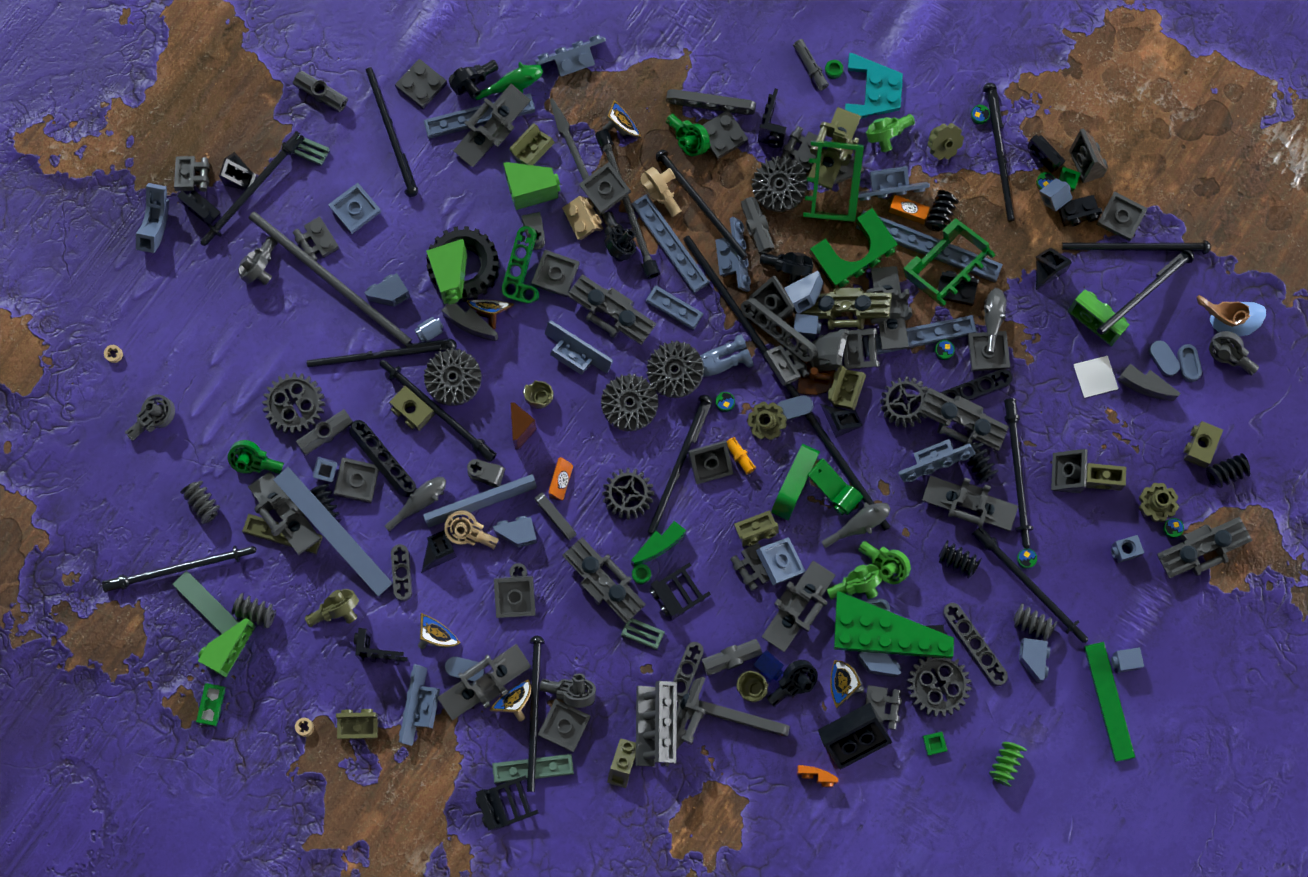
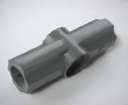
M302 70L294 78L293 85L313 96L317 102L324 103L338 112L343 111L346 107L348 98L327 86L324 81L317 80ZM320 89L324 90L323 93H317V91Z
M749 197L741 201V207L746 218V226L750 236L754 239L758 253L766 254L774 250L765 215H762L756 197Z
M343 409L327 421L318 423L315 429L296 442L304 454L307 455L322 444L331 442L337 434L351 426L353 421L345 409ZM323 429H329V433L326 436L320 435Z
M757 639L738 646L727 647L721 650L720 653L704 658L701 661L707 676L725 669L736 668L744 664V662L763 654Z

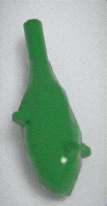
M519 62L517 69L504 75L491 87L481 90L476 100L493 93H503L510 84L523 93V89L529 87L541 77L543 73L541 65H523Z

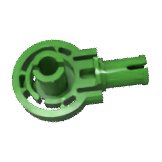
M911 114L900 119L895 117L877 119L870 124L866 131L868 142H879L881 152L890 151L893 149L890 138L900 135L905 128L914 125L915 119Z
M867 541L862 542L861 548L858 551L872 559V565L879 568L882 580L889 584H898L909 576L911 565L904 553L898 550L889 551L885 547L878 550Z
M872 564L859 565L848 574V577L843 578V582L828 587L827 592L831 600L836 598L837 591L844 594L847 593L850 596L854 593L865 592L867 599H872L878 595L875 587L881 583L883 578L877 566Z

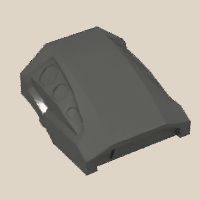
M840 329L836 332L821 335L812 341L817 348L818 354L809 361L811 367L817 368L818 372L831 371L840 367L849 330Z

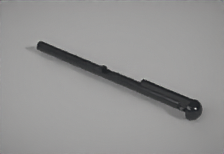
M369 67L366 69V73L407 187L404 193L408 197H415L418 194V187H416L405 153L402 154L392 126V119L389 117L373 69Z
M986 83L983 87V92L987 93L1007 221L1011 222L1015 220L1006 168L1007 161L1004 159L1000 131L1003 128L997 87L994 83Z
M659 150L656 153L657 162H662L667 169L670 168L673 171L677 182L690 195L742 260L747 259L748 254L667 157L668 151Z
M1203 240L1202 243L1062 242V250L1202 251L1204 255L1210 252L1211 244L1206 240Z
M1190 250L1182 251L1156 274L1157 278L1140 294L1137 293L1133 299L1097 329V332L1100 335L1104 334L1185 263H1192L1194 260L1193 252Z
M453 339L406 344L407 348L374 353L368 351L367 353L307 360V367L444 351L446 349L451 350V348L456 350L457 344Z
M704 394L698 398L700 401L699 407L647 531L650 534L657 530L675 483L680 477L679 471L686 459L692 442L695 444L712 405V399L708 395Z
M538 635L530 639V643L534 645L532 659L527 792H535L541 644H545L544 639Z

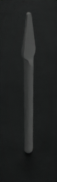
M550 99L557 129L563 133L584 181L589 177V174L569 131L570 124L554 99ZM596 208L598 215L602 216L603 214H601Z

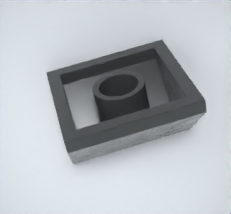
M772 276L749 296V299H756L782 320L793 315L795 306L776 276ZM762 314V320L768 323L767 316Z
M726 440L690 450L688 453L696 484L733 474Z
M1087 449L1053 453L1052 491L1081 493L1086 488Z

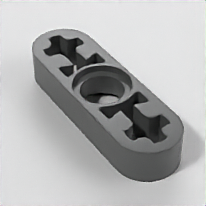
M542 492L534 498L539 507L567 540L570 541L577 535L570 524Z
M398 544L391 550L393 590L395 597L399 601H407L412 596L410 556L407 547ZM399 549L405 552L402 555L403 563H399V557L395 555ZM399 568H405L407 575L399 578L396 576V571ZM408 580V583H404L405 590H408V592L405 593L404 597H402L401 594L398 593V591H401V584H397L396 582H405Z

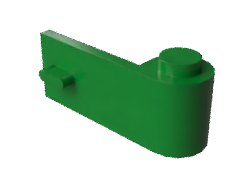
M823 458L807 474L835 505L834 509L840 515H849L863 498L861 493L854 487L847 485Z

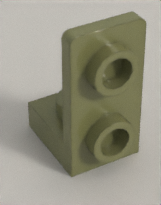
M622 738L619 740L607 783L623 788L627 787L636 756L635 742Z

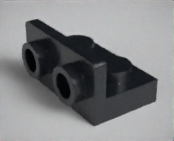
M1036 134L1030 139L1027 148L1051 173L1065 163L1063 157L1042 135L1038 136Z
M195 190L191 191L188 195L183 191L177 195L181 204L207 226L212 224L221 214L217 208Z
M1094 195L1071 200L1058 209L1063 226L1070 225V227L1077 226L1087 220L1088 222L1096 221L1103 212L1102 208H1098Z
M942 272L937 289L939 293L957 276L956 272ZM968 275L971 280L966 282L962 279L954 287L958 292L955 295L949 292L943 300L973 306L979 279Z

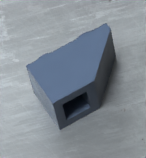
M816 271L784 288L795 306L797 314L815 305L824 283L819 272Z
M397 273L386 276L381 283L371 285L364 292L368 301L393 307L410 298L409 291Z
M521 516L516 518V521L509 523L507 520L500 521L496 526H493L496 535L518 548L537 543L531 517Z
M1024 638L1020 642L1019 661L1034 680L1041 683L1048 676V666H1046V658L1048 659L1050 655V647H1047L1048 641Z
M861 652L857 656V659L870 674L897 677L901 674L899 663L895 659L892 660L888 654Z

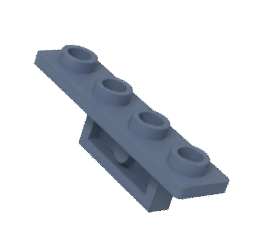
M599 34L589 37L590 41L583 43L581 40L572 43L573 47L567 49L560 47L555 49V53L550 55L548 53L540 54L538 59L534 61L535 64L540 65L555 60L559 75L564 76L595 65L590 47L605 42L606 39L603 36L600 37Z
M907 166L869 171L872 190L860 191L858 198L862 201L869 200L870 196L875 195L878 198L888 197V193L896 192V195H904L909 190L923 192L925 188L930 187V183L909 184Z
M731 217L732 236L745 251L744 225L739 219ZM725 238L715 240L720 276L725 277L736 273L738 288L749 292L751 279L748 275V259L742 260Z
M549 321L545 335L558 342L552 349L551 356L581 375L591 364L605 373L609 372L613 363L611 358L560 325Z
M948 439L915 452L914 456L917 464L899 471L898 474L903 482H911L916 480L917 477L932 474L935 470L949 467L960 460H967L975 455V451L971 444L953 449L952 443Z
M416 664L413 665L411 672V681L403 712V722L399 732V743L408 746L413 745L416 727L433 728L438 704L437 697L440 693L438 688L424 687L427 668Z

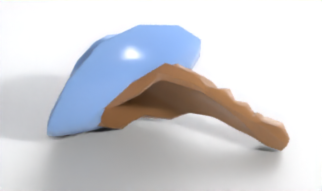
M1200 295L1196 297L1198 304L1211 314L1210 322L1218 332L1229 331L1237 334L1239 337L1250 335L1262 325L1266 317L1265 307L1255 302H1221L1217 305L1212 304Z

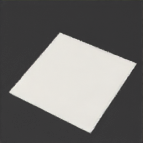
M1108 356L1073 364L1084 398L1118 389Z

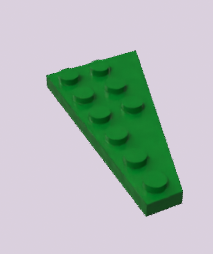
M837 591L834 650L953 658L954 637Z

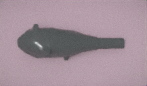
M994 288L988 294L987 299L984 300L985 324L988 335L986 353L988 355L994 354L996 337L1003 320L1006 318L1007 300L1003 291L999 288Z
M435 477L426 481L419 488H416L410 494L400 512L385 525V528L390 532L403 519L420 512L425 507L438 501V497L444 494L446 479L444 477Z
M865 502L864 508L850 519L842 529L821 541L823 546L826 548L836 541L852 535L865 534L866 532L872 534V528L881 524L888 517L891 508L888 503L869 505Z

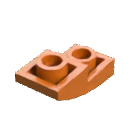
M797 766V775H801L803 779H813V775H817V783H821V787H833V784L838 783V778L825 770L811 766Z

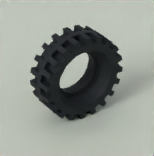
M458 226L453 227L454 231L452 232L445 230L442 237L437 236L435 238L434 245L430 244L429 250L463 239L466 250L474 252L479 257L481 268L474 278L464 281L461 299L463 302H467V298L473 297L476 300L478 295L482 293L486 295L487 289L489 287L493 288L495 285L494 281L499 276V259L493 241L491 242L486 234L482 235L479 229L469 230V226H464L463 230H458ZM427 255L426 266L429 273V277L431 282H433L435 289L438 291L439 288Z

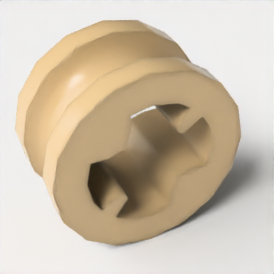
M109 345L104 350V357L109 362L117 363L122 359L123 352L118 346ZM111 350L118 351V353H115L117 355L115 358L109 357Z
M301 718L296 722L295 730L300 736L308 737L314 731V724L308 718ZM305 722H308L309 730L301 732L302 728L300 725L302 723L305 725Z

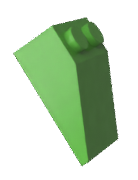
M243 619L208 643L206 647H203L199 652L198 662L216 673L227 677L256 626L249 619Z

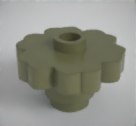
M950 123L948 126L941 124L934 128L930 133L927 144L930 148V154L938 160L944 157L950 159L955 156L957 149L963 145L964 137L961 135L962 130L953 123Z
M766 402L755 405L754 412L748 415V425L753 427L752 434L761 440L766 437L769 440L780 437L781 430L786 428L787 417L782 414L783 408L774 402L769 405ZM770 418V422L766 425L765 419Z
M1153 483L1150 488H1144L1139 496V500L1142 502L1139 506L1140 511L1144 517L1151 516L1153 522H1164L1167 517H1173L1179 508L1176 503L1178 495L1173 488L1167 489L1164 483Z

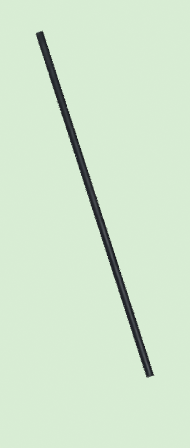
M689 235L684 237L683 240L764 356L768 348ZM792 383L784 385L792 398L800 396ZM813 413L805 415L854 488L861 493L863 501L869 505L875 504ZM886 519L880 524L884 531L891 527Z

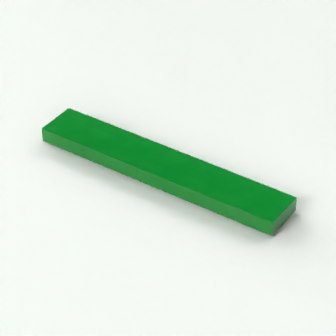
M1100 642L1084 646L1114 762L1135 758L1105 644Z

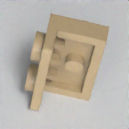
M578 196L562 207L578 240L584 239L594 231L603 230L602 220L596 214L594 204L589 198Z

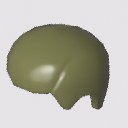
M535 380L532 384L525 385L523 395L526 403L532 408L541 409L552 402L554 392L548 383Z
M747 671L738 678L736 688L746 701L758 702L767 694L768 683L760 673Z

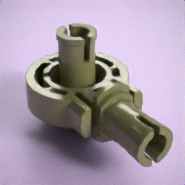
M336 590L324 600V603L320 604L319 610L306 615L305 621L309 627H312L323 620L330 622L332 618L336 619L343 616L346 623H352L357 619L353 608L358 604L359 599L353 590Z

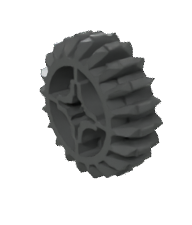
M907 376L903 382L899 377L898 383L895 384L894 381H891L892 387L886 386L887 392H882L881 394L884 399L880 400V403L883 405L881 411L885 412L884 417L889 418L890 423L895 422L897 427L901 423L904 428L907 427V423L914 427V421L916 420L921 424L920 417L927 418V416L919 413L928 387H923L922 381L917 383L916 378H913L910 382ZM905 389L914 390L917 393H919V395H910L906 393ZM900 392L899 397L893 400L892 402V399L895 396V394ZM904 395H905V397H906V399L908 400V403H909V404H907L908 409L906 408V405H904V402H903V401L905 400V399H904ZM918 402H921L919 408L912 413L913 407L918 405ZM893 410H904L906 415H899Z
M626 468V473H623L622 469H619V475L613 472L612 477L614 479L607 477L606 481L609 484L603 485V488L607 491H603L602 496L606 497L603 499V503H609L606 507L607 510L614 508L612 515L620 512V519H622L623 514H626V518L629 520L630 514H633L636 519L638 518L637 512L644 515L645 512L642 508L650 509L647 503H653V499L650 498V496H654V491L650 490L653 488V484H647L650 481L649 477L642 479L644 472L637 475V469L630 473V468ZM629 480L625 486L618 485L616 487L619 482ZM635 481L643 488L644 495H641L640 492L634 489ZM631 486V494L626 499L625 493L628 492ZM612 492L617 493L622 498L621 506L614 501ZM631 501H641L638 505L627 508Z

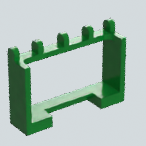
M811 141V146H818L817 159L809 158L810 163H816L815 177H807V181L814 182L813 196H805V200L812 201L810 213L803 212V217L855 222L864 146L828 141ZM822 147L855 150L847 215L815 212Z
M956 218L943 229L944 238L922 259L916 256L903 268L905 278L941 306L946 304L943 298L949 292L953 295L958 292L954 287L962 279L966 282L971 280L968 274L975 267L980 270L984 267L981 261L987 255L991 258L995 256V253L990 250L987 241ZM960 234L982 252L939 293L937 289L918 274Z

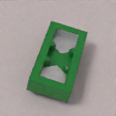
M205 683L196 720L197 723L217 727L226 687Z

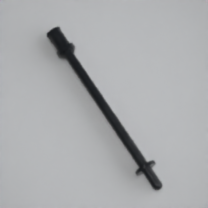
M295 131L286 143L283 142L280 153L214 226L208 224L210 230L201 239L200 243L202 246H206L215 235L221 237L222 234L219 231L283 159L287 155L295 153L294 150L305 140L302 135L299 137L300 133L298 131Z
M386 360L380 361V366L390 374L389 380L396 379L403 386L410 389L434 413L472 444V450L475 453L478 452L489 463L493 461L497 453L485 444V440L476 439L400 373L401 367L394 368Z
M1009 398L1004 400L1006 411L1004 420L1009 424L1020 518V526L1016 528V531L1021 532L1022 545L1027 549L1030 547L1029 531H1032L1034 528L1028 525L1017 431V422L1020 420V415L1017 414L1016 399Z
M980 527L972 533L984 546L985 550L992 551L1068 628L1065 632L1066 634L1071 631L1082 643L1088 641V637L1076 626L1079 621L1077 620L1073 623L997 546V539L995 537L992 538Z
M235 545L233 546V551L129 577L121 574L117 578L103 580V591L106 593L117 589L124 590L133 583L234 558L238 563L240 562V557L254 554L257 549L254 546L238 549Z

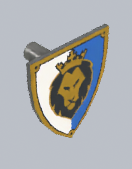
M613 100L607 114V118L610 121L602 127L603 130L607 129L610 131L614 127L623 136L629 134L633 137L641 138L640 132L631 117Z
M423 613L420 614L421 641L418 644L420 649H425L428 644L441 648L454 647L460 644L457 637L446 626Z
M834 660L830 685L836 708H839L855 692L863 693L864 687L856 670L844 661Z

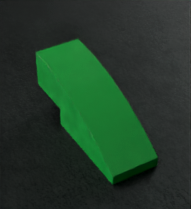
M673 521L663 535L655 531L633 557L631 564L633 566L643 564L664 554L686 535V530Z

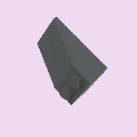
M1084 128L1080 129L1069 152L1077 171L1081 173L1080 178L1082 182L1086 183L1103 177L1108 169L1106 160L1102 158L1100 146L1095 142L1093 136Z

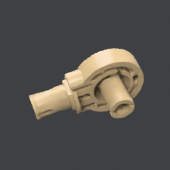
M651 167L641 175L643 188L652 199L657 200L659 204L664 203L671 217H674L682 212V210L673 199L675 193L670 192L666 183L676 177L670 168L660 174L654 167Z
M455 511L446 519L445 534L455 544L468 543L474 546L475 542H479L494 550L499 538L483 532L481 529H483L484 525L478 523L476 518L468 511ZM456 515H466V516L469 517V518H467V517H465V516H462V518L459 519V516H458V517H456V518L453 519V517L456 516ZM448 527H450V532H451V533H452L453 530H454L455 533L453 534V536H454L455 538H453V537L450 535V533H449V531H448Z

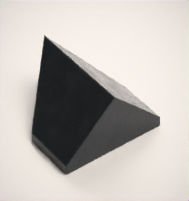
M233 152L224 159L219 177L224 186L246 190L254 182L256 174Z
M1049 248L1037 255L1036 290L1067 272L1072 264L1071 260L1053 248Z
M820 404L835 438L863 426L856 410Z
M445 530L427 537L428 543L421 573L456 558Z

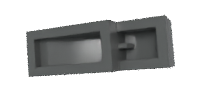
M454 303L447 304L442 309L443 316L461 330L487 340L497 341L499 339L497 332L472 308L465 313Z
M1129 364L1117 379L1128 388L1152 398L1174 401L1181 394L1153 371L1149 370L1145 375L1132 364Z

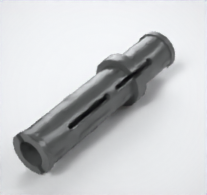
M797 40L794 42L793 47L807 68L809 77L813 79L819 91L826 89L829 83L823 76L822 68L815 62L804 40Z

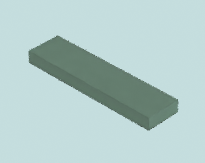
M187 570L173 583L222 634L239 623Z
M572 754L536 758L535 779L574 775ZM528 759L492 763L494 784L506 783L524 775L528 776Z

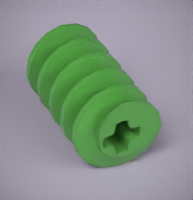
M1002 742L1001 745L1004 749L998 751L1001 756L995 758L999 764L992 765L995 771H990L989 775L996 782L1011 787L1007 781L1014 780L1015 778L1010 774L1018 772L1014 765H1021L1017 758L1023 759L1024 756L1020 751L1027 750L1012 742Z

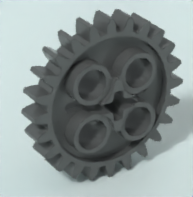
M295 372L291 378L287 373L285 374V379L278 376L279 382L272 381L274 387H267L270 393L263 394L267 399L262 401V404L267 406L263 409L264 413H268L265 416L266 419L271 420L270 424L272 426L276 425L278 431L283 427L285 434L289 429L293 435L296 429L301 434L304 427L309 431V424L316 426L314 420H321L318 413H324V410L320 408L326 405L324 401H321L325 398L324 394H319L322 391L321 387H317L316 381L311 383L312 379L310 376L305 379L303 373H301L299 378ZM296 388H302L300 394L293 393ZM286 389L289 390L303 415L301 418L285 392ZM279 397H285L283 403H276ZM311 404L309 410H302L303 405ZM288 413H294V417L292 419H285Z
M925 657V662L921 658L918 660L920 666L916 664L912 666L916 672H909V675L913 678L907 680L908 683L912 684L907 690L913 691L909 698H916L913 705L920 704L919 711L926 708V715L933 711L934 717H937L939 712L942 717H945L946 711L953 715V708L959 711L960 707L958 704L962 706L966 704L963 698L968 699L970 697L965 692L971 691L972 688L966 686L971 680L965 679L969 672L962 671L965 665H957L959 659L953 662L949 658L932 657L931 659L930 657ZM940 668H946L949 672V676H941L939 672ZM931 669L935 670L936 678L934 674L931 672ZM922 675H928L931 683L924 684L921 680ZM937 681L943 683L941 689L940 687H935ZM948 686H954L957 694L950 695L947 691ZM942 692L947 698V701H944ZM930 693L938 695L939 701L937 703L930 700Z

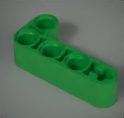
M523 226L517 232L502 285L504 296L524 303H534L539 298L537 288L523 284L537 236L535 229L529 226ZM528 231V233L531 234V237L526 238L525 236H523V232ZM520 241L529 243V246L521 245ZM520 248L526 250L524 258H519L517 254ZM515 266H519L521 269V273L517 277L512 272ZM510 284H513L516 287V291L513 295L509 294L507 291V288ZM528 289H531L534 293V297L531 300H528L525 296Z
M802 444L771 510L772 514L787 521L789 520L808 479L807 474L812 470L820 451Z

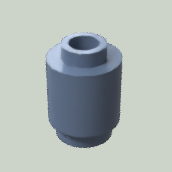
M431 317L419 324L418 328L414 331L421 342H428L443 333L441 329L444 326L439 318Z

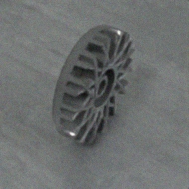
M777 156L776 159L772 157L771 161L765 160V164L761 163L760 169L756 168L757 172H754L755 177L752 179V191L761 206L770 211L784 212L795 208L802 202L808 190V181L804 168L796 160L793 161L791 157L787 158L784 156V158H780Z
M676 340V342L671 341L669 344L665 342L664 346L660 345L657 351L654 349V354H651L650 361H647L648 372L646 373L648 380L659 394L669 398H681L697 389L703 379L704 364L695 348L691 347L690 344L680 343Z
M451 348V350L446 349L445 352L439 351V354H435L433 359H429L430 362L427 363L426 370L424 369V383L428 393L437 402L448 406H457L470 401L477 394L481 385L482 376L479 364L465 350L461 351V349L454 350ZM451 376H456L454 380L449 379Z
M636 374L617 376L603 390L601 396L602 412L606 420L619 430H640L649 425L656 416L658 395L656 394L655 387L646 378L643 379L642 376L637 377ZM632 401L633 404L627 405L626 402Z

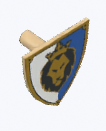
M529 679L508 690L509 693L505 696L502 695L490 708V711L511 712L515 714L518 721H523L525 716L521 710L531 694Z

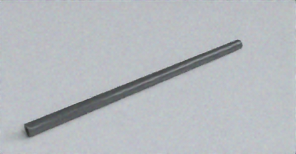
M255 211L250 214L249 219L403 345L406 346V344L412 342L409 336Z

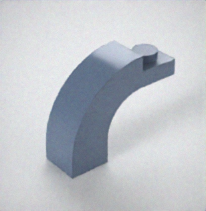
M152 183L146 185V210L142 225L136 232V250L155 253L161 243L169 211L167 186Z

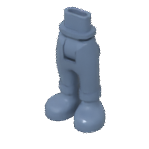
M742 334L737 335L731 344L730 342L700 355L704 364L703 377L719 374L733 366L739 365L738 363H743L748 368L754 366ZM735 351H741V352H739V353L736 354V355L734 354V355H731L730 357H727V358H725V359H721V360H720V358H722V357H724V356H726V355H728V354L730 355V354L734 353Z

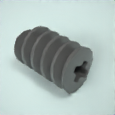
M203 481L193 482L184 487L180 493L184 494L183 497L185 500H188L189 506H193L192 510L197 512L196 516L201 519V523L206 524L218 516L217 511L220 509V505L213 507L216 500H209L212 496L211 493L204 494L207 487L200 488Z
M241 593L233 605L232 615L235 614L237 618L242 616L243 619H250L252 623L257 621V625L262 626L264 624V627L269 629L276 616V609L273 610V604L266 608V601L258 605V598L252 603L250 595L244 600V593Z
M1021 603L1013 618V621H1015L1014 627L1016 628L1021 624V631L1029 628V635L1035 631V638L1043 635V641H1046L1051 636L1057 621L1052 625L1051 617L1045 621V614H1041L1038 617V611L1036 610L1030 614L1031 608L1027 607L1023 610L1024 604Z

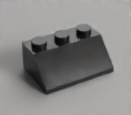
M870 702L818 729L824 747L840 770L892 743L879 715Z

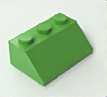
M1084 290L1068 309L1071 315L1110 346H1113L1130 325L1122 317L1104 334L1100 335L1097 329L1115 313L1108 304L1102 303L1093 292H1088L1087 290Z

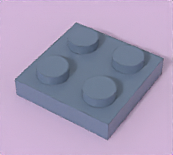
M356 183L328 204L329 208L351 234L381 213V209L359 183Z
M789 537L756 550L772 585L805 573V569Z

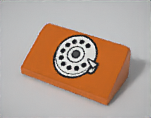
M895 195L889 212L924 224L930 207Z
M562 457L558 458L548 491L550 498L561 501L564 500L573 465Z

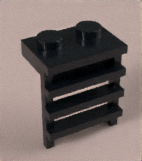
M776 88L773 95L769 94L765 113L759 127L757 142L768 144L772 148H782L787 127L771 123L778 93Z
M690 562L660 582L656 580L650 585V594L655 601H659L661 604L660 609L666 617L669 616L671 621L711 595L709 591L702 595L686 572V569L692 566ZM680 573L683 574L698 597L693 602L676 578ZM671 579L688 603L684 608H682L666 584Z
M359 628L358 633H355V656L360 661H364V658H369L371 662H376V659H380L383 663L387 664L388 660H392L396 665H399L400 661H408V657H404V652L370 649L371 633L367 628Z
M526 775L491 789H482L476 792V804L482 810V822L485 828H488V831L498 830L539 814L538 810L531 812L521 783V781L527 779ZM513 784H516L526 813L520 816L510 787ZM505 788L515 817L509 820L499 791Z

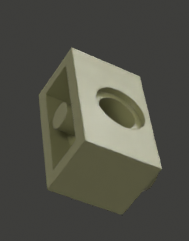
M406 386L389 402L392 407L390 410L397 417L402 416L406 419L405 424L412 430L416 428L420 431L435 415L434 411ZM410 406L416 408L413 413H407L406 409Z
M1203 421L1197 426L1194 425L1190 436H1193L1191 442H1187L1183 451L1186 453L1184 460L1203 468L1210 465L1223 429ZM1198 440L1205 443V448L1199 446Z
M1087 463L1086 488L1121 491L1126 486V467Z

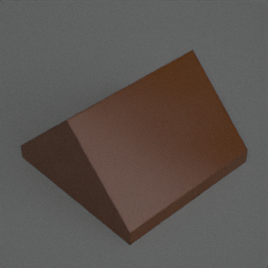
M512 402L510 404L513 443L515 449H519L537 428L535 419L516 403Z

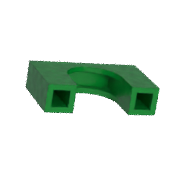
M873 208L856 219V224L869 242V252L863 259L855 262L841 259L826 238L810 248V255L834 289L845 287L849 283V279L860 277L865 273L864 270L869 266L873 268L881 262L880 259L883 257L889 258L896 253L897 242Z

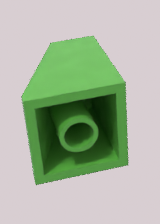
M510 162L503 163L505 177L515 210L558 199V192L561 191L557 173L554 174L552 168Z
M463 239L426 251L444 304H454L463 295L467 252Z

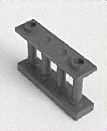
M656 681L655 687L636 686V766L655 767V763H676L677 682Z

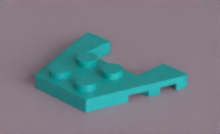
M849 53L848 71L866 72L867 74L864 105L845 104V110L860 115L861 119L874 114L881 115L899 111L901 108L903 73Z

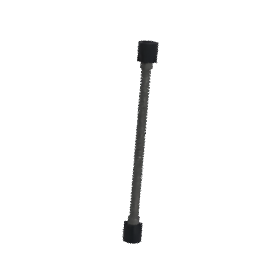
M607 129L601 130L595 134L599 148L603 149L609 163L621 177L612 152L611 145H613L610 132ZM627 195L622 201L632 229L636 234V240L644 263L641 265L646 279H653L660 275L656 260H652V257L649 255L629 196Z

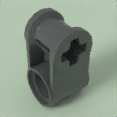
M540 212L522 215L523 226L534 228L537 233L536 237L539 239L535 241L533 249H542L545 245V237ZM527 231L526 235L530 238L531 234H529Z
M479 459L471 460L467 466L468 476L471 479L495 488L500 486L506 470L500 465ZM479 467V470H477V472L474 473L473 469Z

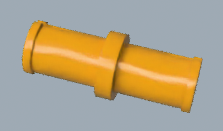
M735 437L727 440L728 449L733 454L735 462L740 464L746 475L752 473L756 466L747 456L748 452L742 449Z

